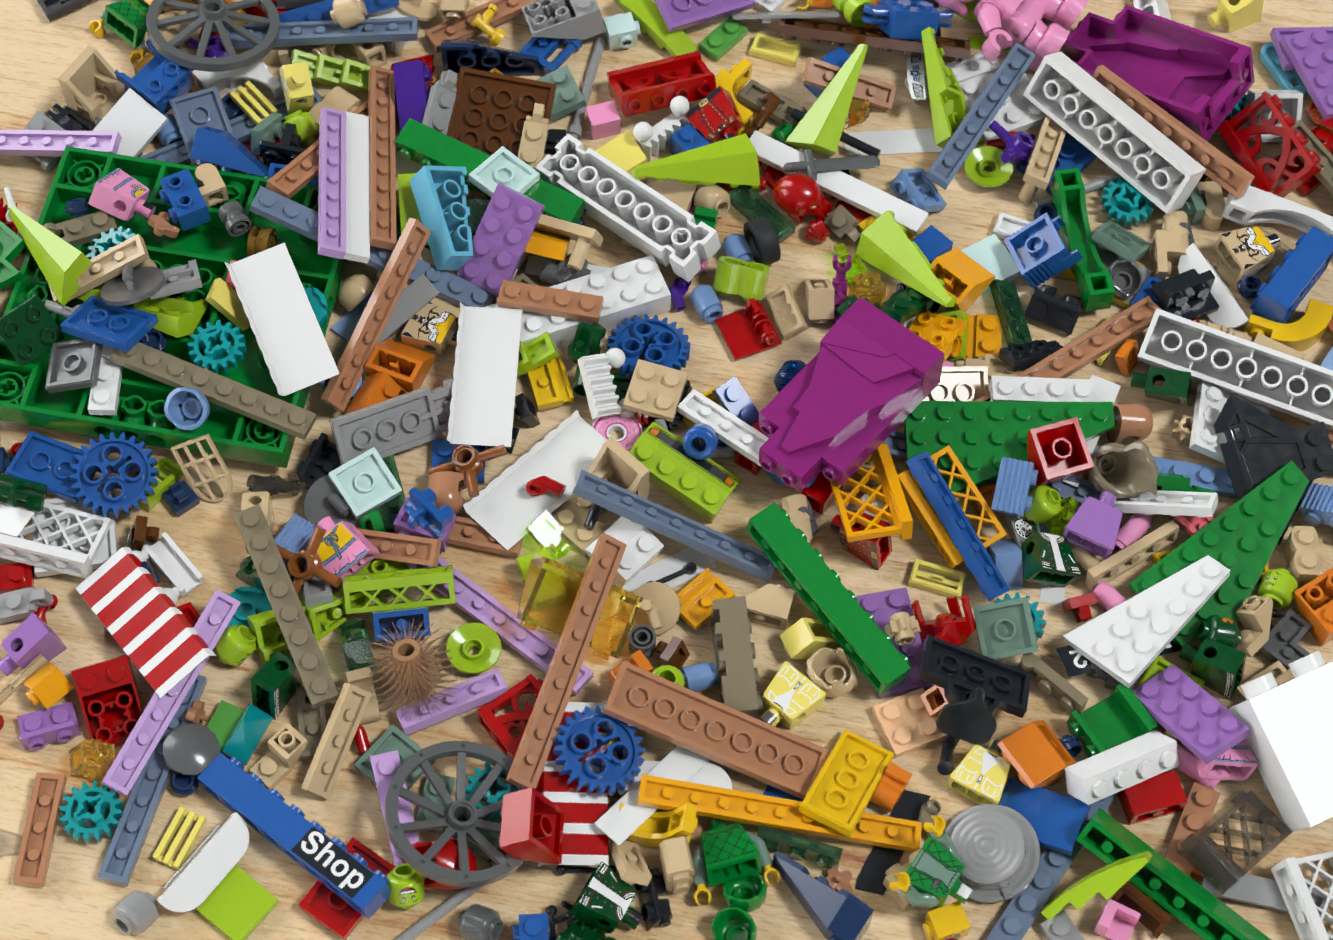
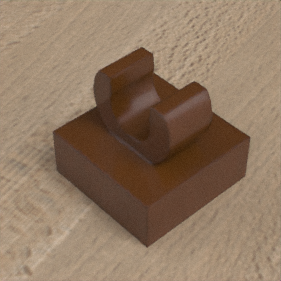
M136 516L131 534L130 549L132 551H141L144 543L153 545L159 538L160 528L147 527L148 517Z
M673 636L669 644L659 641L654 649L655 652L660 653L658 658L663 665L674 666L679 670L690 655L683 639Z

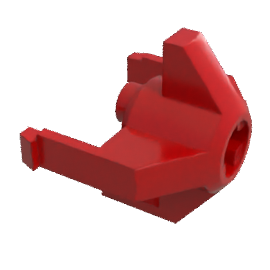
M963 595L961 598L965 617L962 616L957 596L946 598L950 614H939L932 621H924L919 600L911 604L915 619L919 623L921 638L925 640L929 634L961 646L977 628L969 603L971 599L968 595Z

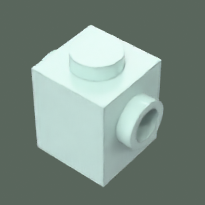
M631 12L619 13L603 18L607 31L604 32V36L610 51L637 45V35H640V26L638 21H634Z

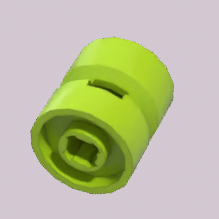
M832 0L833 5L853 27H862L867 24L862 21V14L866 13L863 10L865 4H874L871 0Z

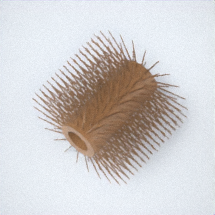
M417 628L413 639H410L409 634H407L405 639L401 640L400 638L396 641V644L392 642L391 644L394 647L380 645L389 648L390 651L373 650L374 652L388 654L368 658L384 660L367 667L384 666L377 672L369 674L385 673L381 678L372 681L387 680L385 684L375 687L374 690L381 687H391L386 692L376 695V697L395 692L391 697L380 702L381 704L399 696L393 703L394 705L404 697V701L400 706H404L407 700L406 708H408L409 703L411 705V700H414L416 707L419 699L424 701L428 698V695L437 700L439 699L437 696L431 695L430 691L448 696V694L435 691L434 688L455 689L436 685L439 684L438 682L451 683L456 681L440 680L444 676L456 673V671L452 673H439L447 667L454 666V664L438 666L443 661L452 659V657L437 659L441 654L451 650L434 652L440 646L449 643L436 645V647L431 646L438 640L437 638L425 643L438 630H435L420 642L419 640L425 632L423 631L422 635L414 640L416 635L418 636L419 629Z

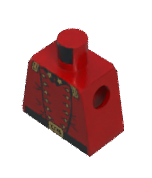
M722 86L716 88L685 114V117L712 143L738 136L736 132L744 125L731 94Z
M863 513L861 515V517L866 518L870 521H872L875 518L866 513ZM836 515L833 518L830 528L840 533L842 548L876 570H879L892 552L891 536L848 542L840 515ZM880 520L878 525L889 527L890 523ZM857 522L851 527L852 532L863 531L866 528Z

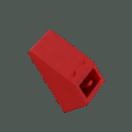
M122 655L72 670V677L94 752L124 744L144 711L128 655Z

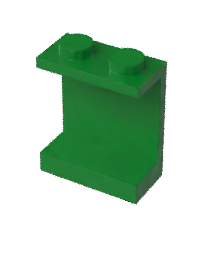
M1122 683L1115 687L1111 696L1080 714L1076 710L1071 712L1067 721V728L1072 737L1077 736L1088 758L1156 730L1158 727L1156 721L1132 689Z

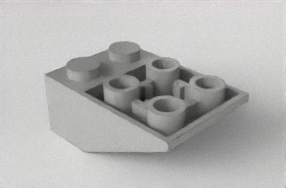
M540 0L521 7L533 37L585 40L607 32L596 0Z

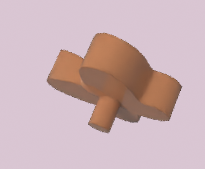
M160 212L158 216L151 215L148 220V224L154 228V233L158 236L166 235L176 238L180 231L178 227L169 223L170 215L167 212Z
M195 700L193 706L187 711L185 719L191 723L202 724V721L207 722L209 717L206 716V711L204 710L205 703Z
M830 867L825 879L829 881L832 889L839 893L843 888L852 894L853 890L849 883L852 879V873L850 871L839 872L835 867Z

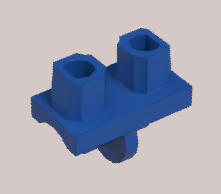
M416 487L410 489L408 493L410 498L405 504V512L409 515L407 525L411 529L420 525L424 530L428 529L436 538L441 537L444 534L446 525L453 519L454 510L448 505L437 508L434 505L437 500L436 494L430 488L419 491Z

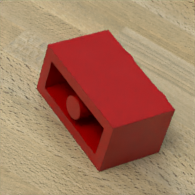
M1176 771L1161 773L1117 794L1129 825L1182 812L1188 802Z

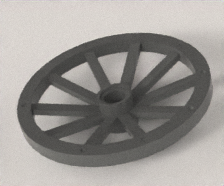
M153 0L147 11V34L155 49L168 60L180 66L198 71L224 72L254 64L273 49L280 32L279 14L271 0H242L225 4V0H197L200 5L176 0ZM258 5L267 18L234 11ZM165 7L191 12L158 20L160 13ZM233 20L268 26L269 30L264 39L261 40ZM194 21L168 42L158 30L159 28ZM225 26L255 45V47L237 55ZM199 28H204L196 56L175 48ZM211 32H218L228 57H204Z
M447 741L433 744L410 756L392 778L384 808L386 829L399 855L413 869L429 879L457 887H477L491 884L517 870L525 860H517L512 856L506 859L477 831L482 830L501 834L500 823L480 819L500 812L503 800L476 809V806L501 772L508 776L513 760L492 747L469 741ZM457 756L455 802L429 762L444 757ZM466 757L479 759L494 766L469 801L465 800ZM418 768H421L446 808L404 788L405 781ZM398 797L441 818L400 823ZM455 817H462L466 822L458 821ZM445 828L443 834L424 855L420 854L412 846L404 834ZM469 836L497 865L484 870L469 871L466 837ZM452 837L457 839L459 870L445 868L431 861Z

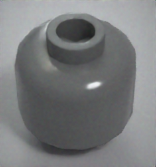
M473 904L466 911H462L457 923L460 928L461 937L464 940H498L503 929V921L500 919L499 913L494 909L479 904Z

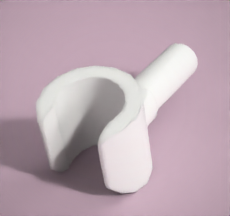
M10 187L4 188L8 207L12 205L23 212L20 208L16 207ZM8 210L6 212V219L8 222H11L12 219Z

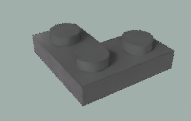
M1290 608L1286 616L1282 617L1269 632V640L1258 651L1274 663L1279 660L1288 670L1290 669L1288 664L1310 655L1298 643L1311 629L1312 624Z

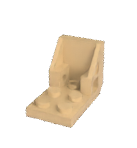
M89 45L58 78L67 106L94 127H96L94 118L103 119L126 93L124 85L116 78L115 70L95 48Z
M609 438L601 447L587 472L647 499L649 496L650 470L615 439ZM574 495L547 520L548 524L586 557L587 554L584 550L621 516L612 511H605L599 516L593 530L586 529L583 524L589 514L592 502Z

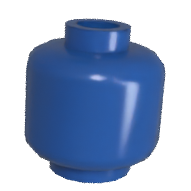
M705 423L691 426L683 438V448L686 454L696 460L709 458L715 452L719 443L715 429Z

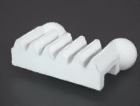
M674 97L670 102V109L673 113L655 126L651 127L647 122H639L635 125L633 134L636 142L641 146L640 148L647 161H652V155L659 156V149L666 151V144L670 145V135L688 124L685 114L689 110V101L685 97Z
M611 348L606 354L579 358L577 361L592 420L619 414L625 418L635 416V412L623 409L625 398L617 403L619 395L615 394L617 386L613 385L614 375L610 374L611 368H619L624 364V352L619 348Z
M164 532L161 534L162 539L151 547L147 544L143 547L142 551L134 550L132 552L142 562L144 568L147 560L150 559L158 567L161 574H164L173 588H163V590L176 606L179 596L184 597L205 582V580L175 542Z

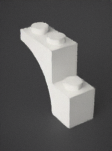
M257 61L247 67L224 72L192 71L195 87L199 91L217 86L221 96L230 91L237 92L239 86L245 87V83L250 81L264 96L274 102L285 98L281 79L278 76L274 77L264 62Z

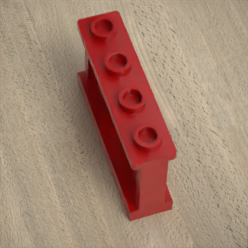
M699 51L606 72L609 93L618 103L624 117L670 107L671 100L676 96H683L689 102L701 100L716 89L715 75L705 65Z
M1264 91L1259 98L1229 121L1221 123L1218 130L1243 168L1255 176L1253 179L1255 186L1258 189L1284 198L1323 169L1319 165L1321 159L1313 149L1309 150L1306 144L1309 141L1300 130L1297 132L1294 128L1296 122L1288 112L1284 113L1281 107L1284 104L1276 94L1270 95ZM1264 108H1269L1272 111V117L1266 120L1263 113L1260 119L1261 125H1257V114ZM1250 120L1251 126L1236 131L1240 126H1242L1244 123ZM1278 120H1279V122L1281 123V125L1283 126V128H1282V127H1279V126H1275V125L1277 124ZM1262 134L1283 137L1279 162L1272 158L1255 160L1262 146ZM1252 136H1255V146L1252 148H1248V142L1254 141ZM1293 143L1298 149L1293 150ZM1299 156L1302 157L1305 161L1303 169L1297 173L1289 172L1287 170L1288 165L1298 167L1299 165L1295 164V159ZM1267 164H1272L1276 168L1274 170L1270 167V171L1265 173L1264 167ZM1284 174L1289 177L1287 181L1275 189Z
M532 673L488 705L484 704L477 709L479 723L502 752L512 760H514L526 729L525 722L529 721L534 706L528 704L527 699L524 704L525 711H520L518 700L524 694H532L537 698L543 684V680L541 678L536 679ZM512 703L514 712L495 716L496 713ZM515 723H519L521 733L518 736H512L509 733L511 729H517ZM538 781V784H537V786H536V790H537L538 792H539V781Z

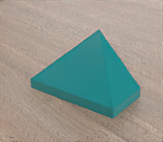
M249 703L221 752L229 757L236 758L242 765L246 766L273 717Z

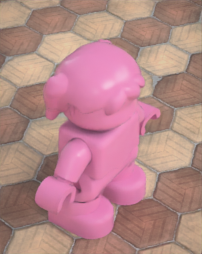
M973 0L935 1L943 7L957 12L962 17H966L968 9L965 3ZM979 0L974 8V14L978 17V22L985 36L988 37L982 45V53L988 60L994 61L1000 55L1001 49L1008 47L1011 50L1015 43L1018 42L1036 54L1028 67L1036 72L1046 55L1060 50L1070 33L1068 29L1079 17L1088 0ZM1047 19L1053 23L1049 27L1045 25Z

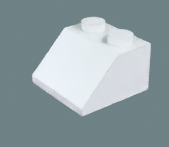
M1297 90L1247 91L1246 107L1266 91L1270 95L1276 94L1284 104L1281 107L1284 113L1288 112L1295 122L1301 120L1303 93ZM1264 108L1257 114V125H1261L1260 119L1263 113L1266 120L1272 117V111L1269 108ZM1250 120L1247 121L1248 127L1251 126ZM1278 120V122H1277V124H1276L1275 126H1279V127H1282V128H1283V126L1281 125V123H1280L1279 120ZM1261 135L1262 142H1283L1276 135Z
M623 516L604 532L627 544L613 582L620 589L624 588L660 554L664 547L645 526L632 522ZM598 538L584 550L590 558Z

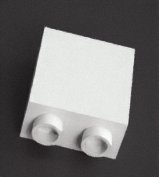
M1316 651L1288 664L1294 679L1279 686L1272 672L1241 685L1240 687L1247 700L1229 708L1231 713L1250 728V736L1244 740L1259 762L1258 770L1289 832L1312 827L1333 817V661L1326 664L1320 651Z

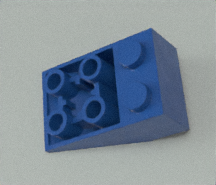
M208 126L196 129L190 158L197 159V164H217L221 166L220 170L234 173L243 171L247 175L267 176L269 167L251 153L230 132Z

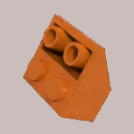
M389 338L377 344L365 364L366 375L384 371L405 390L412 392L420 389L436 359V355Z
M384 371L366 375L345 414L409 392Z
M1333 568L1293 593L1300 616L1312 624L1308 632L1321 647L1333 640Z
M1044 720L1032 721L997 743L1002 750L1003 758L1015 767L1021 782L1031 789L1055 785L1065 776V768L1076 763Z

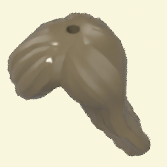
M1135 441L1125 446L1119 443H1107L1095 450L1094 457L1092 458L1095 467L1088 471V478L1099 492H1110L1118 499L1136 497L1146 492L1157 495L1156 483L1159 470L1149 451V447L1143 441Z

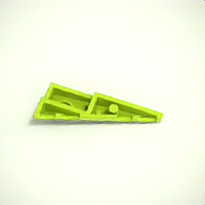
M928 27L921 31L934 138L935 145L944 148L968 113L965 104L967 100L952 68H947L942 59L945 52L943 48H937L934 29ZM983 136L975 146H981L985 143Z
M859 44L788 136L785 143L803 150L809 148L830 157L836 153L868 45Z
M746 133L635 166L632 172L636 180H640L641 177L656 178V181L663 182L665 179H677L678 183L714 186L716 183L730 184V187L737 188L739 185H749L752 189H758L760 186L757 151Z
M11 205L9 207V215L58 301L65 306L79 290L80 286L75 282L92 261L81 251Z
M886 210L861 233L855 256L945 307H954L956 298L947 293L944 288L945 283L932 272L933 266L918 245L909 240L905 234V227L899 225L894 219L895 213L893 211Z
M97 286L76 298L86 301L91 295L101 298L100 290L102 287ZM182 296L152 300L149 297L126 306L157 315L158 323L153 329L180 338L193 334L208 307V301L200 299L191 302L186 301L185 297Z
M382 589L377 596L385 594L387 592L386 589ZM344 591L332 593L333 602L306 607L305 601L301 602L317 642L346 622V618L351 615L346 614ZM362 592L350 593L351 606L364 605L369 599ZM273 610L247 616L249 628L256 637V651L263 666L275 653L280 652L287 657L291 654Z

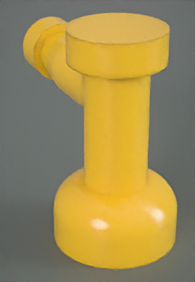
M490 4L488 10L483 15L478 13L470 25L479 28L490 37L489 43L492 46H497L506 32L501 28L495 30L488 24L493 15L498 11L497 6L494 4Z

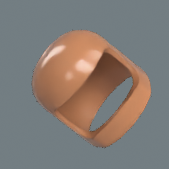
M1142 404L1113 405L1114 424L1121 421L1118 436H1116L1114 428L1107 432V438L1110 443H1121L1124 438L1133 436L1135 441H1141L1151 434L1153 416L1149 408Z
M439 471L430 474L427 488H430L436 494L437 500L434 505L437 508L448 505L454 510V514H458L463 509L465 503L464 498L458 492V490L467 488L465 474L451 471Z

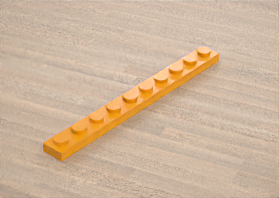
M642 774L640 778L637 805L672 811L686 803L697 806L696 815L909 852H915L920 849L922 822L863 812L851 836L848 837L799 812L801 801Z

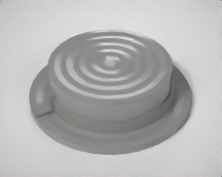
M998 804L977 805L961 812L947 826L946 832L956 847L962 863L965 865V869L958 880L973 889L968 897L969 899L983 903L1006 901L1021 893L1035 877L1040 862L1039 841L1031 824L1017 811Z

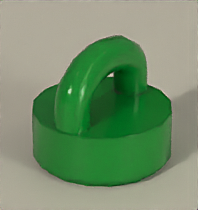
M784 123L774 129L770 137L783 143L794 128L791 123Z
M376 508L368 511L369 514L360 518V529L386 532L379 509ZM371 520L372 529L366 527V521Z

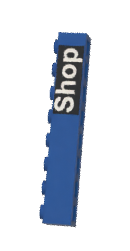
M220 753L197 777L203 789L230 811L239 814L249 826L369 920L390 896L391 890L387 884L389 879L381 871L376 869L373 872L366 867L368 863L359 854L354 853L352 856L347 852L346 845L335 836L331 839L324 834L326 830L318 822L313 820L310 823L306 820L304 812L294 804L288 806L283 802L285 799L277 790L272 788L269 791L265 788L263 780L253 772L250 775L243 770L244 766L236 758L231 757L228 759Z

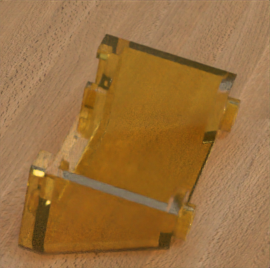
M534 553L529 565L516 617L521 620L519 625L535 631L536 627H540L561 635L585 573ZM611 586L589 647L594 649V655L608 660L609 656L619 658L643 597L617 586Z

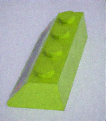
M654 421L640 435L629 451L650 470L649 481L711 523L741 481L740 478L710 458L696 460L688 456L683 448V441Z

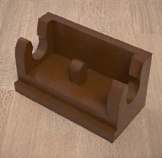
M1127 881L1112 897V900L1140 913L1141 916L1138 921L1148 928L1156 939L1160 937L1175 918L1174 915L1130 881Z

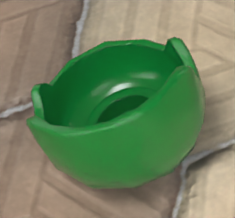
M751 875L729 881L723 885L724 899L729 907H740L746 912H752L759 909L765 902L767 885H765L761 875Z
M740 907L724 908L716 914L711 923L714 940H755L757 937V928L753 918Z

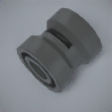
M229 201L219 208L218 217L221 222L226 224L225 228L230 236H241L249 231L252 222L244 214V208L240 202Z
M636 625L629 632V652L632 655L640 649L647 659L651 658L655 653L654 649L656 647L655 631L648 625Z

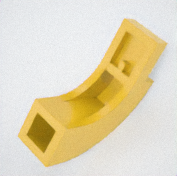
M745 58L738 65L735 64L730 72L722 68L715 78L716 88L722 86L729 91L744 122L743 127L736 132L738 135H742L741 133L744 129L753 125L754 112L741 105L734 97L751 78L752 62Z
M1310 298L1303 317L1296 322L1287 324L1274 322L1251 314L1243 332H1247L1252 340H1255L1257 334L1260 333L1302 352L1320 340L1332 318L1333 306Z
M620 803L619 812L624 805L623 803ZM686 803L672 811L654 812L625 841L637 843L639 846L660 848V843L663 840L685 836L688 839V843H690L691 834L695 831L698 823V818L696 817L697 806Z

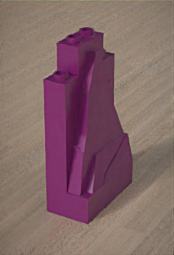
M1128 5L1120 13L1116 14L1114 20L1089 12L1077 24V27L1063 44L1064 54L1089 75L1093 76L1097 66L1104 65L1206 141L1255 82L1251 47Z
M860 297L820 341V352L759 412V428L765 435L770 437L759 448L760 465L767 472H773L779 476L785 485L794 487L799 492L820 471L828 480L835 481L842 486L940 383L944 353Z

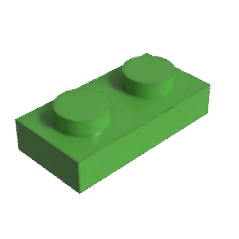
M729 16L699 43V50L717 62L748 35V28Z

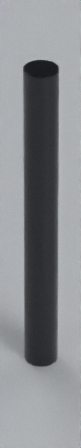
M794 108L790 117L801 121L806 113ZM842 131L841 142L869 156L879 157L880 149Z

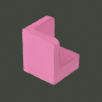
M613 100L586 107L593 140L620 134V117Z
M1109 898L1093 932L1108 940H1129L1141 914Z

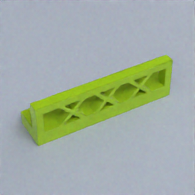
M453 565L346 575L343 578L346 614L456 603ZM448 583L450 597L438 598L430 592L436 584ZM412 586H416L424 592L418 600H410L403 593ZM382 589H389L396 594V597L390 603H383L376 598ZM362 592L369 599L364 605L351 606L350 593ZM427 595H428L429 597H431V599H424V598H425Z

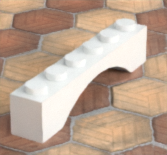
M1251 185L1244 196L1239 199L1230 192L1227 195L1222 217L1244 226L1267 222L1283 224L1297 228L1307 234L1314 226L1333 237V217L1318 210L1311 209Z

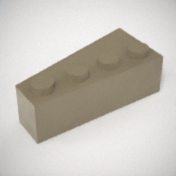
M746 597L713 599L711 629L716 666L720 679L721 703L757 719L758 710L763 709L761 693L756 691V684H759L758 668H754L753 665L755 646L754 642L751 643L750 640L752 626L751 619L748 618Z

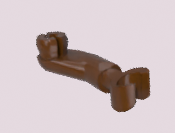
M771 91L764 95L763 102L765 105L753 120V125L744 129L741 133H746L749 139L755 130L759 131L760 128L764 127L770 116L780 105V98Z

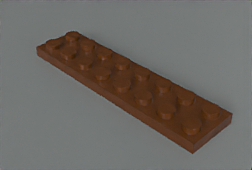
M781 18L778 34L783 35V38L789 40L803 37L807 38L806 41L812 43H820L821 40H826L835 46H844V43L854 44V47L857 48L859 44H866L878 47L877 50L882 52H891L892 49L901 50V53L905 55H915L916 52L924 53L922 40L893 39L879 28L853 27L848 24L802 18ZM936 36L937 48H943L945 52L943 56H949V60L958 62L963 61V58L969 59V40Z

